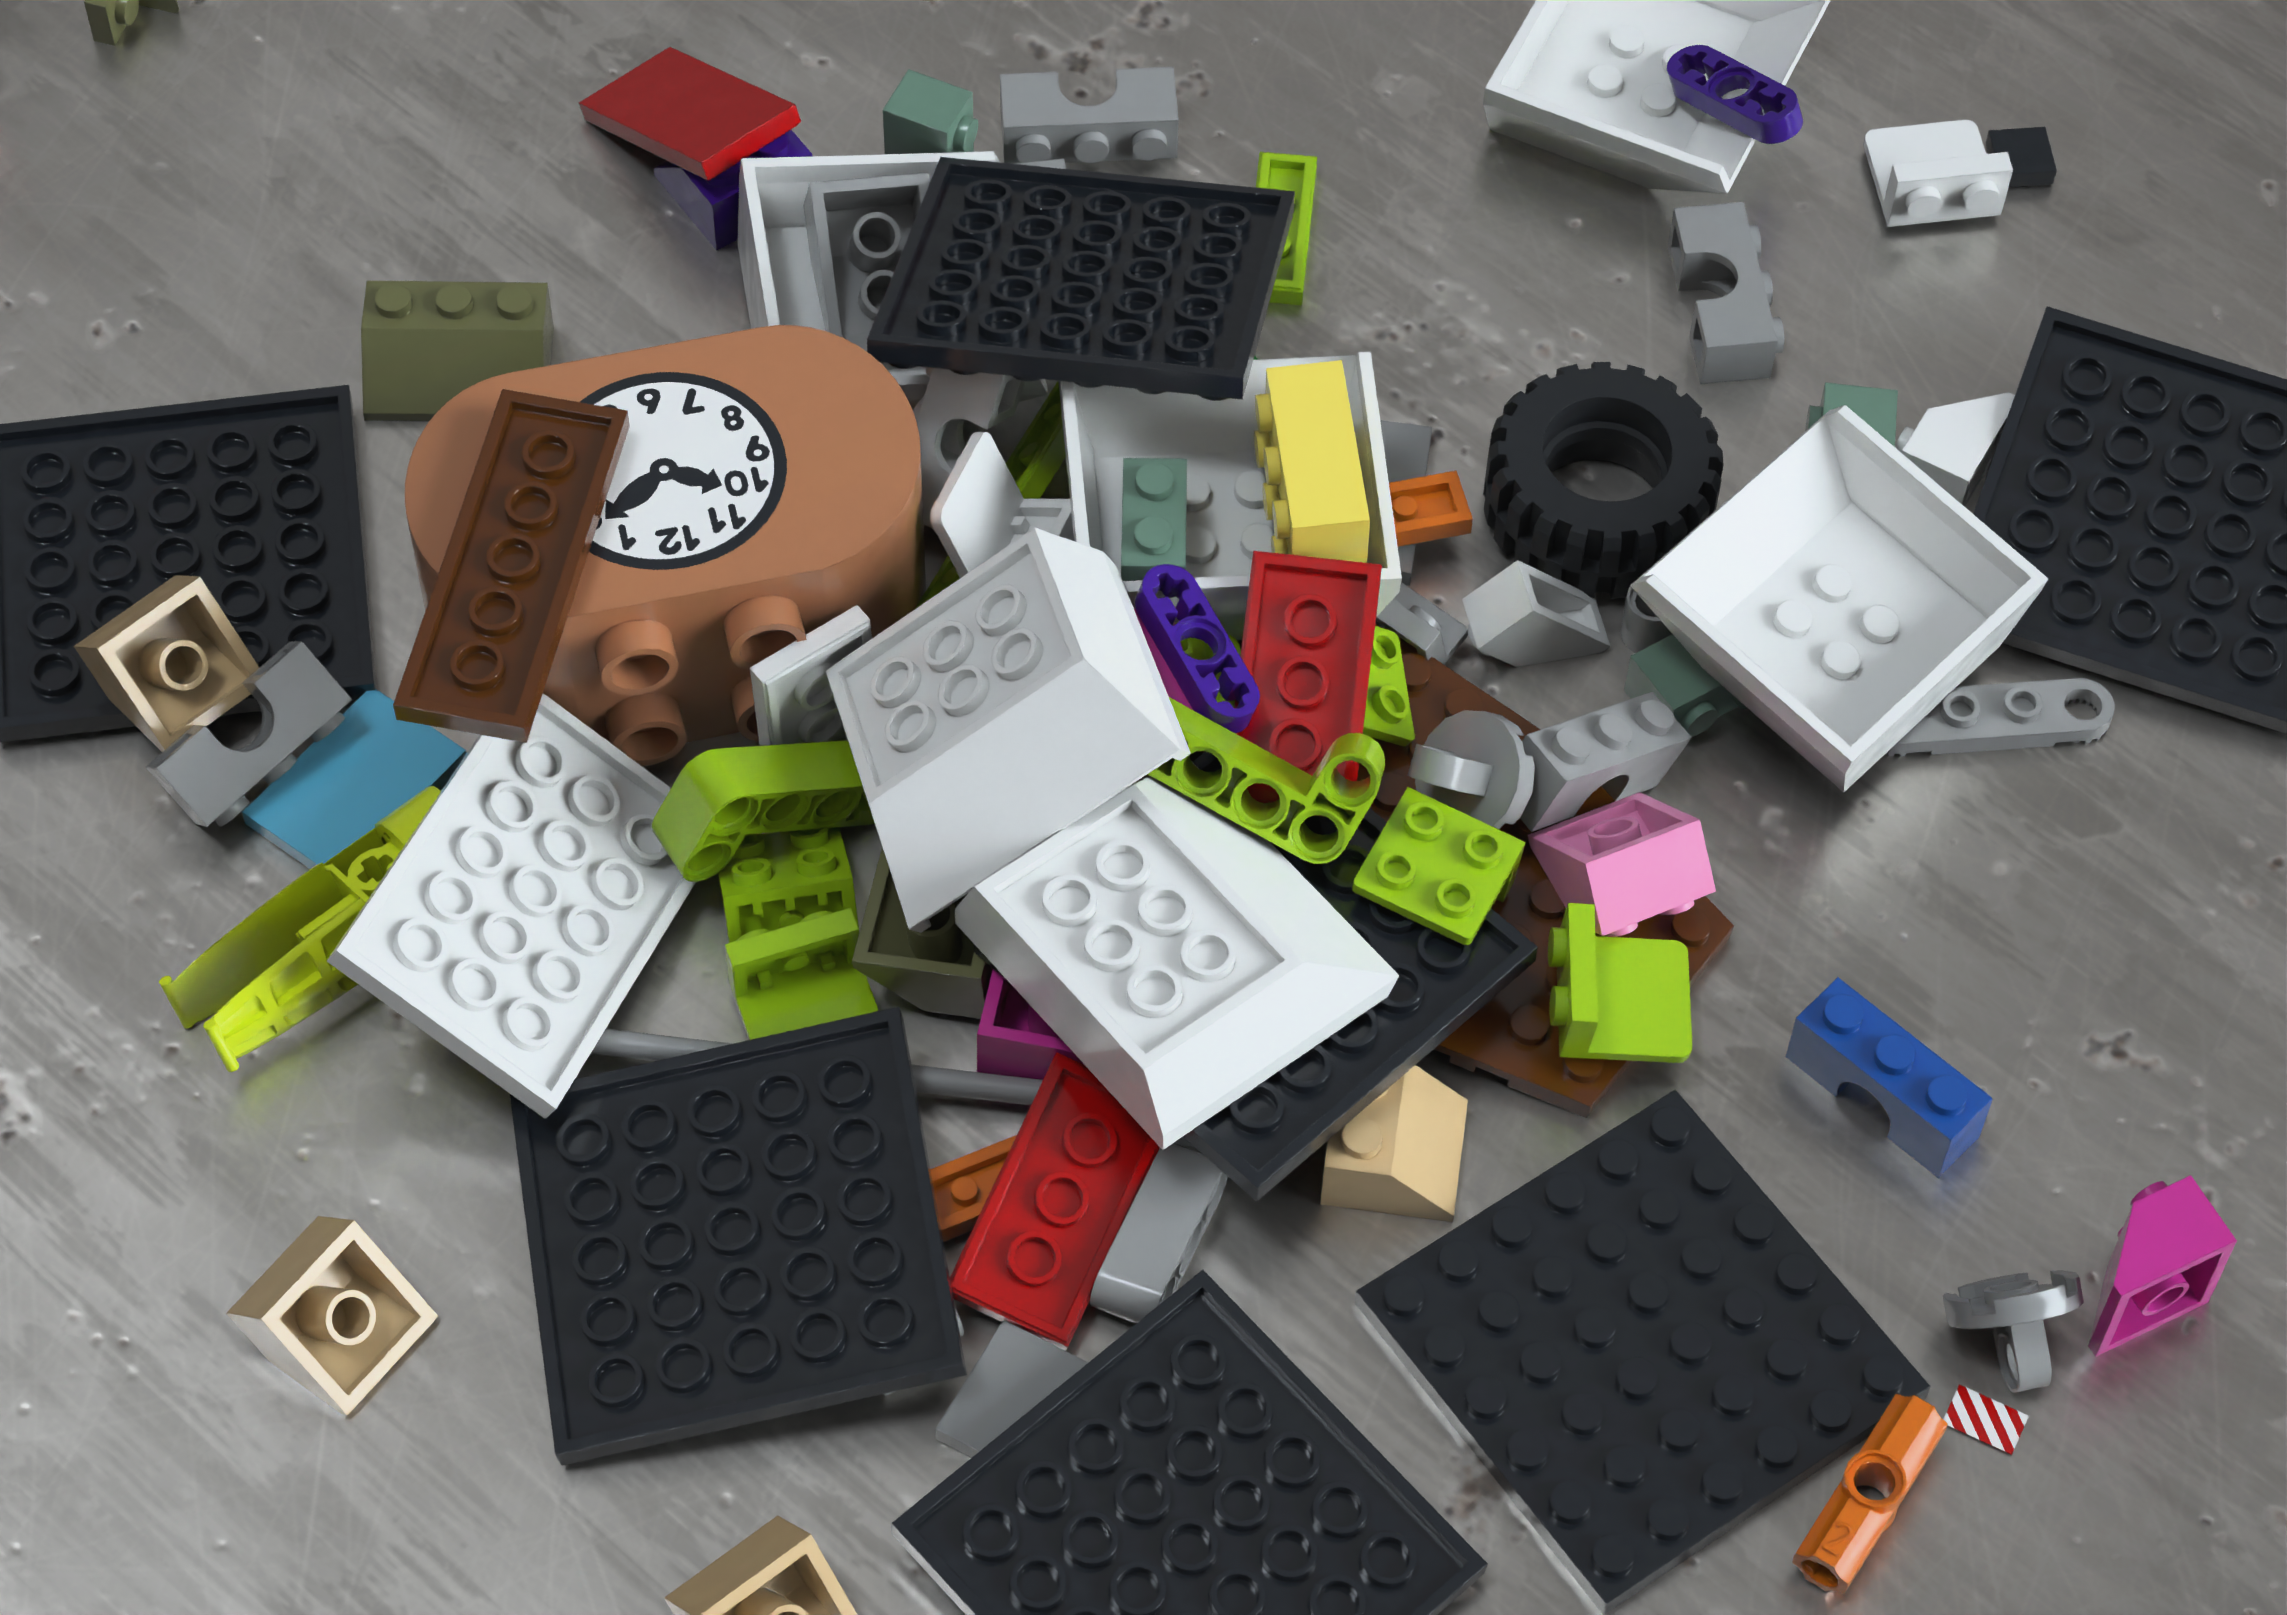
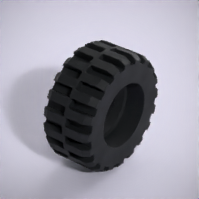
M1611 362L1591 363V368L1579 370L1578 365L1574 364L1557 369L1556 377L1550 379L1547 374L1536 378L1526 385L1525 393L1520 391L1514 394L1504 405L1503 415L1496 419L1491 432L1483 496L1485 497L1484 514L1487 525L1494 530L1493 539L1507 556L1515 553L1514 562L1517 560L1580 589L1591 598H1595L1596 593H1610L1611 599L1627 597L1628 589L1634 581L1716 510L1724 466L1723 450L1717 445L1718 434L1712 421L1707 417L1701 418L1702 407L1687 393L1682 397L1676 393L1677 385L1660 375L1656 380L1644 376L1645 369L1632 365H1627L1626 370L1610 368ZM1605 460L1621 464L1635 471L1653 489L1641 496L1623 501L1595 500L1571 491L1561 484L1552 472L1572 462Z

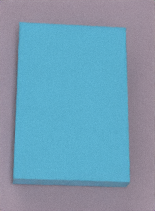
M377 689L366 691L343 713L345 719L334 731L322 740L314 741L297 758L296 763L285 774L272 782L242 811L246 825L311 869L320 862L326 863L374 829L378 821L426 787L435 786L441 790L467 752L464 748L429 725L396 720L393 707L394 701Z

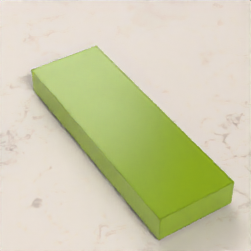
M1270 152L1259 153L1256 188L1295 191L1294 214L1269 303L1301 306L1303 303L1317 170L1316 156Z

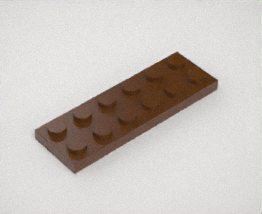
M502 389L393 703L396 720L527 743L630 427L628 410Z

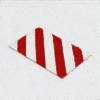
M1959 1384L1943 1420L1948 1423L1947 1426L2012 1455L2029 1415Z

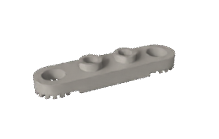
M2084 678L1959 686L1888 751V756L1899 754L1902 757L1906 756V753L1912 754L1917 752H1930L1931 755L2049 747L2059 742L2079 743V741H2084L2087 744L2091 743L2092 739L2097 741L2101 738V735L2106 734L2114 714L2115 704L2110 692L2104 686ZM2076 699H2079V703H2083V700L2087 701L2086 705L2090 706L2092 704V709L2094 711L2097 710V717L2089 720L2075 718L2066 710L2065 706L2069 704V701L2075 703Z

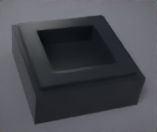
M2046 127L1988 131L1985 143L1987 153L2008 152L2013 168L2009 187L2049 185L2054 183L2057 170Z

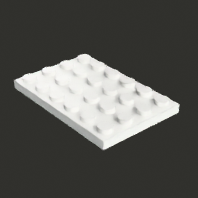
M543 693L527 743L485 735L477 737L327 959V962L546 1119L557 1109L696 883L683 878L652 831L653 819L671 787Z

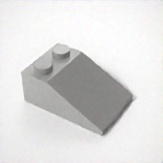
M929 173L811 182L809 184L803 206L811 265L825 331L845 338L866 352L868 335L930 184Z

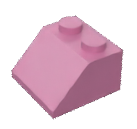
M1641 792L1528 835L1532 851L1565 908H1567L1568 903L1595 905V933L1601 936L1618 937L1626 935L1638 927L1637 922L1657 914L1672 915L1687 911L1694 906V900L1716 892L1700 819Z

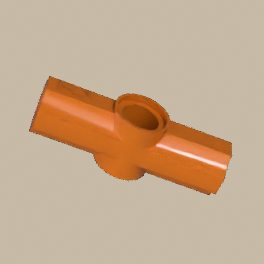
M1895 1394L1859 1453L1855 1454L1848 1461L1841 1482L1793 1557L1792 1563L1800 1569L1806 1580L1826 1592L1833 1590L1845 1594L1881 1534L1893 1523L1899 1505L1947 1429L1948 1423L1939 1416L1935 1406L1915 1395L1909 1397ZM1860 1485L1872 1486L1883 1493L1885 1498L1882 1500L1865 1498L1857 1491L1856 1487Z

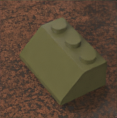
M366 281L361 324L364 421H430L437 411L450 399L478 382L506 373L551 365L554 325L548 283Z
M882 847L852 959L853 968L923 1011L979 1019L982 1016L993 970L991 966L974 952V943L955 924V908L965 896L930 918L931 926L923 932L909 930Z

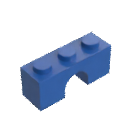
M1839 977L1795 1019L1785 1057L1835 1097L1851 1082L1869 1091L1882 1104L1888 1114L1890 1129L1887 1138L1937 1178L1980 1137L1993 1098Z

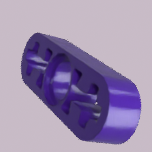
M1692 45L1677 51L1669 59L1667 72L1673 92L1677 98L1761 143L1776 144L1789 140L1802 128L1803 117L1796 93L1792 89L1706 45ZM1748 89L1738 97L1731 99L1721 98L1730 91Z
M1162 564L1151 568L1145 574L1136 595L1135 607L1138 615L1192 709L1235 734L1243 731L1249 725L1259 703L1260 693L1257 684L1195 578L1188 571L1176 565ZM1157 591H1161L1165 597L1157 598ZM1177 597L1179 599L1176 607L1169 598ZM1177 618L1179 622L1173 626V623ZM1187 638L1200 639L1210 646L1214 656L1207 660L1194 659L1183 651L1180 642ZM1222 672L1219 679L1217 680L1215 676L1218 673ZM1218 692L1226 701L1217 702L1216 696ZM1237 700L1239 704L1234 709L1228 701Z

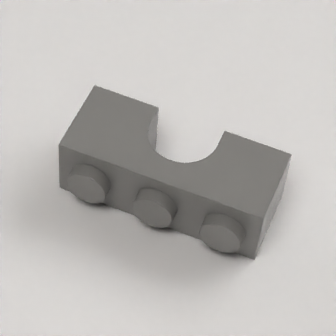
M1174 67L1116 69L1115 93L1107 101L1093 106L1078 105L1065 98L1059 88L1058 72L1000 74V113L1004 163L1016 164L1064 159L1065 163H1096L1100 161H1151L1177 158L1179 118Z
M1744 202L1674 208L1668 250L1678 291L1700 289L1708 290L1721 296L1720 298L1696 300L1689 339L1700 384L1770 378L1775 353H1782L1784 349V329L1780 317L1772 318L1770 310L1773 299L1772 280L1769 271L1760 270L1758 260L1761 257V237L1758 226L1749 225Z
M302 641L287 643L242 683L257 700L262 712L261 729L257 737L249 745L241 749L231 750L222 745L206 726L193 725L146 766L148 771L196 825L208 827L215 821L221 827L231 821L249 804V800L244 796L246 792L262 778L267 784L276 781L296 763L297 758L292 752L311 736L315 742H318L344 721L345 717L340 710L352 700L351 697Z
M1653 692L1529 733L1522 742L1525 755L1533 756L1535 775L1532 795L1520 819L1533 832L1574 817L1585 800L1600 786L1615 801L1655 788L1692 737L1675 719L1672 711Z

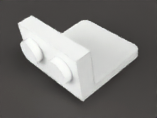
M1956 120L1869 130L1866 133L1863 146L1887 227L2001 215L2013 168L2008 152L1986 154L1978 126L1973 121Z
M974 432L958 457L938 498L933 503L930 514L933 530L943 544L960 578L1033 528L1074 541L1070 499H1024L991 434L988 432Z

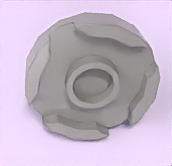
M1464 710L1445 718L1428 735L1424 745L1416 744L1407 776L1415 779L1418 792L1500 829L1505 823L1514 824L1522 816L1532 795L1535 764L1533 756L1525 755L1523 742L1518 736H1524L1518 725L1498 714L1486 711Z
M2050 1271L2052 1284L2038 1285L2037 1280H2029L2028 1272L1965 1284L1958 1287L1959 1297L1957 1294L1950 1293L1943 1295L1947 1323L1950 1327L1962 1329H1993L2000 1370L2006 1385L2013 1393L2048 1386L2051 1382L2052 1369L2043 1319L2065 1314L2079 1308L2084 1303L2080 1278L2076 1272Z

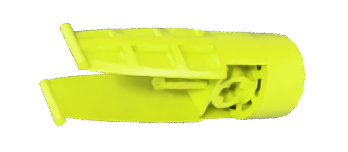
M426 787L378 821L374 829L326 863L320 862L302 874L215 942L174 981L170 976H164L159 980V984L184 1028H190L195 1023L214 1015L203 1024V1027L228 1072H234L239 1068L236 1059L283 1034L359 985L329 964L327 959L440 794L441 790L437 787Z

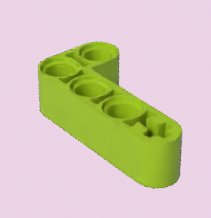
M1169 697L1191 754L1196 751L1212 753L1218 758L1222 767L1210 772L1200 770L1193 765L1190 755H1188L1181 761L1171 758L1148 775L1304 861L1313 864H1323L1339 857L1377 796L1385 768L1384 752L1378 742L1362 733H1347L1337 738L1327 750L1312 776ZM1344 761H1355L1366 767L1370 776L1362 781H1350L1340 775L1336 766ZM1255 783L1270 785L1277 791L1280 799L1273 803L1258 802L1250 796L1247 787ZM1314 815H1322L1332 820L1338 830L1329 835H1320L1308 828L1305 819Z
M844 740L707 750L695 756L681 770L653 819L652 831L683 878L687 881L698 882L706 880L724 869L747 834L861 826L875 823L849 742Z

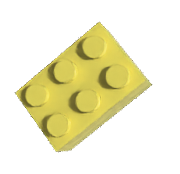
M1342 360L1266 368L1265 394L1255 395V413L1258 430H1254V447L1257 467L1265 469L1266 482L1262 484L1266 520H1273L1275 535L1271 536L1272 553L1367 563L1370 516Z

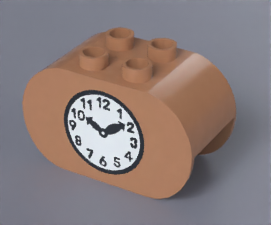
M796 325L758 327L491 377L463 390L437 411L419 436L407 468L405 480L406 515L426 611L502 389L628 410L630 427L543 693L641 766L661 763L674 757L684 748L687 742L739 732L747 739L759 741L750 667L796 640L797 642L807 640L806 634L856 605L869 617L872 638H874L912 612L926 591L920 436L912 407L896 379L871 354L843 337L811 327Z

